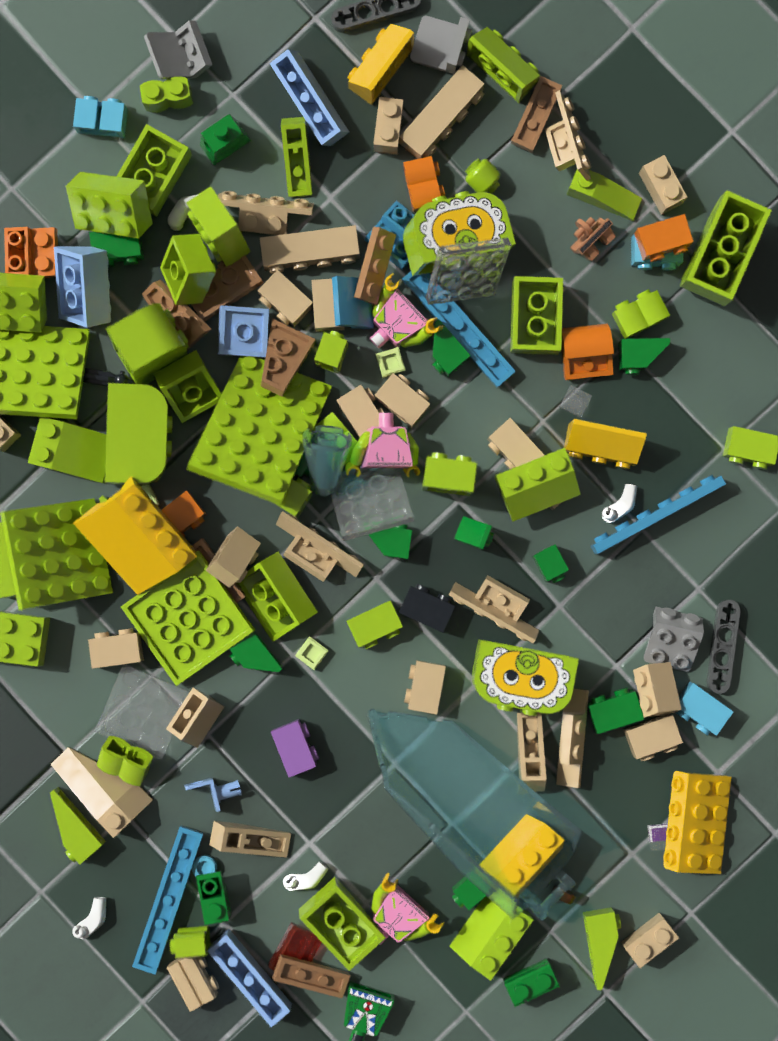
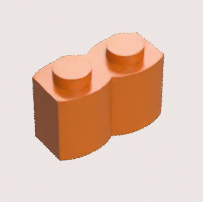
M432 156L403 162L413 212H417L423 205L432 202V199L445 196L443 185H438L436 177L440 176L439 165L437 161L433 162Z

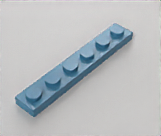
M410 271L402 278V281L434 317L440 319L471 355L470 358L496 388L516 372L430 273L412 276Z
M712 474L701 480V486L693 490L692 486L679 492L680 497L672 501L671 498H668L657 504L659 509L652 513L648 509L636 516L637 521L631 524L625 521L616 526L617 532L609 536L605 532L594 538L596 543L591 545L594 554H599L726 485L722 476L714 478Z
M182 825L179 827L132 967L154 975L157 973L204 833Z

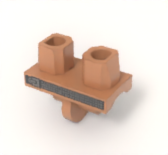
M592 217L586 222L578 219L575 222L578 230L574 233L578 240L570 249L573 253L581 254L587 260L592 261L600 252L593 243L599 239L603 245H607L616 237L610 228L613 223L609 218L606 220L599 218L596 222Z

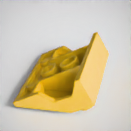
M132 476L107 501L96 504L74 522L79 531L137 595L179 572L197 557L193 546Z

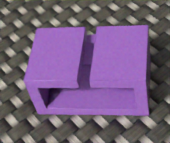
M298 719L271 731L288 777L317 766L316 760L319 759L315 746L310 747L307 741L310 733L306 723L301 724Z

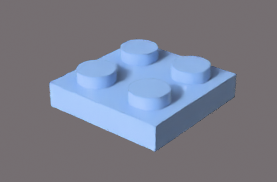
M221 305L219 310L217 355L266 358L269 309Z

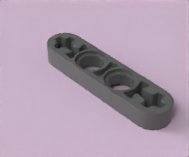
M363 0L334 10L331 16L332 26L338 32H348L412 13L418 10L421 0H414L412 5H410L409 1L400 0L402 2V8L400 9L398 8V0ZM385 1H391L395 7L391 12H384L381 4ZM361 8H369L372 14L369 18L362 19L359 17L358 12ZM352 11H354L356 22H353V18H349ZM343 15L344 18H348L346 19V24L341 25L340 22H336L339 20L338 16Z
M733 600L721 601L717 605L706 682L708 689L718 694L726 692L731 684L740 618V607ZM728 603L730 608L734 609V613L729 614L728 621H733V626L730 624H720V620L726 621V613L722 612V609L727 607ZM724 627L731 631V638L728 641H722L719 638V631ZM723 651L727 654L728 661L725 665H718L715 661L716 654ZM714 667L721 670L727 669L726 674L721 672L720 679L724 681V685H720L719 689H716V685L712 683L713 679L716 680L719 673L713 672Z

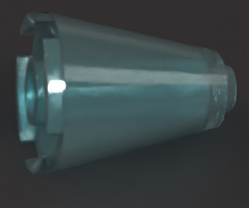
M320 425L316 426L315 431L309 432V429H306L302 440L311 489L319 496H329L336 490L352 444V437L350 433H348V436L343 434V429L339 427Z

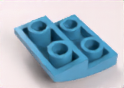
M396 200L375 227H380L396 234L390 261L402 270L408 263L403 243V233L414 214ZM372 230L364 239L367 243H369Z
M335 276L332 278L335 326L351 327V329L374 328L372 304L354 298L359 278Z

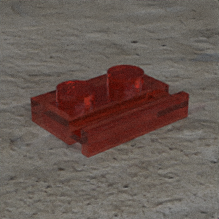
M291 922L268 963V967L275 971L280 954L311 962L322 942L312 931Z

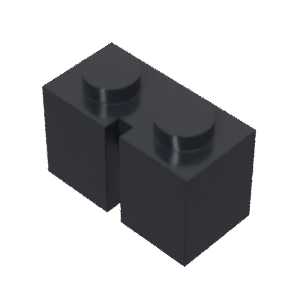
M419 584L415 588L410 586L399 613L443 633L455 608L451 604L452 599L441 594L436 598L428 594L430 589Z

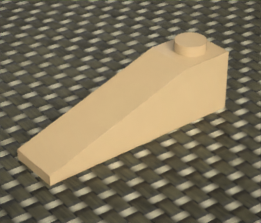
M70 747L51 763V766L93 817L113 838L153 801L141 786L128 784L119 776L103 772L97 767L95 760Z

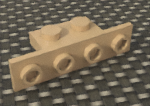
M559 90L555 94L563 120L545 129L554 164L559 172L576 164L578 171L588 181L591 179L588 170L591 168V163L587 155L583 153V149L586 146L582 137L577 132L580 126L576 117L572 115L574 106L569 97L565 98Z
M224 191L218 194L224 206L239 207L238 228L240 231L273 235L287 234L288 213L312 215L314 203H309L305 199L289 201L280 196L261 198L258 194L243 196L237 195L233 191Z
M283 511L280 514L276 525L295 537L283 556L322 582L325 581L335 565L357 577L364 564L356 556L347 554L336 543L327 541L315 529L308 528L300 523L295 516L286 514Z
M488 575L477 593L456 582L454 583L449 596L453 597L457 603L467 605L474 609L478 615L493 620L500 628L508 629L514 632L521 640L534 644L539 630L519 619L530 599Z
M573 688L572 697L563 708L556 785L580 788L589 690Z

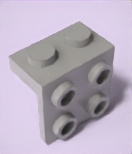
M423 16L411 52V61L455 74L457 66H462L466 53L462 51L464 43L468 44L472 34V29L469 28L470 20L460 17L459 24L457 25L430 16Z
M189 20L176 32H148L144 36L157 74L161 79L172 77L197 78L213 65L196 20Z
M655 607L653 630L644 653V661L652 664L671 662L672 669L685 672L690 671L704 635L703 618L692 613L677 612L667 607Z

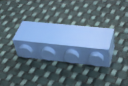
M287 49L270 63L321 145L332 146L349 133L298 51Z
M230 929L210 945L208 949L209 954L270 1027L274 1026L290 1012L292 1003Z

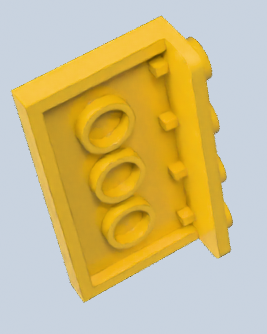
M682 771L674 772L668 827L666 830V846L663 856L666 869L678 873L721 874L731 776L686 773Z

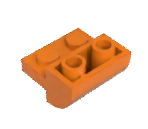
M29 227L4 228L5 273L41 275L45 278L56 277L54 247L58 246V231L55 227L33 229Z
M608 324L562 328L561 352L563 354L565 380L613 375L612 354H614V348Z

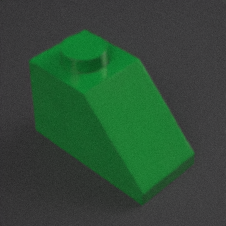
M438 319L434 327L438 328L443 325V329L434 333L432 352L434 363L432 366L440 375L444 373L449 377L469 360L471 355Z
M670 338L621 339L618 342L619 371H626V375L640 374V371L646 369L670 344Z
M255 631L229 648L232 652L229 656L238 667L242 665L247 669L279 672L283 669V666Z

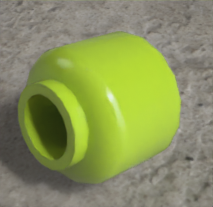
M478 158L465 170L467 174L465 181L476 193L488 192L492 194L500 186L497 181L501 173L487 159L480 160Z

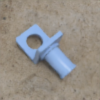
M212 778L184 785L185 789L189 790L209 784L216 812H221L219 807L220 800L241 796L238 780L217 786Z

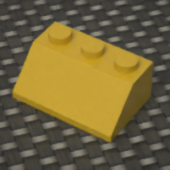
M390 24L386 30L383 28L379 32L375 40L377 43L372 49L369 47L365 51L361 59L363 60L358 68L354 67L347 77L349 80L348 87L352 92L371 105L375 102L413 49L414 32L411 29Z
M573 419L568 424L564 448L569 453L568 456L570 458L582 460L583 456L591 457L594 463L606 464L607 461L616 462V467L630 469V466L638 464L647 434Z
M526 814L477 866V869L514 902L563 849L564 839L547 824Z

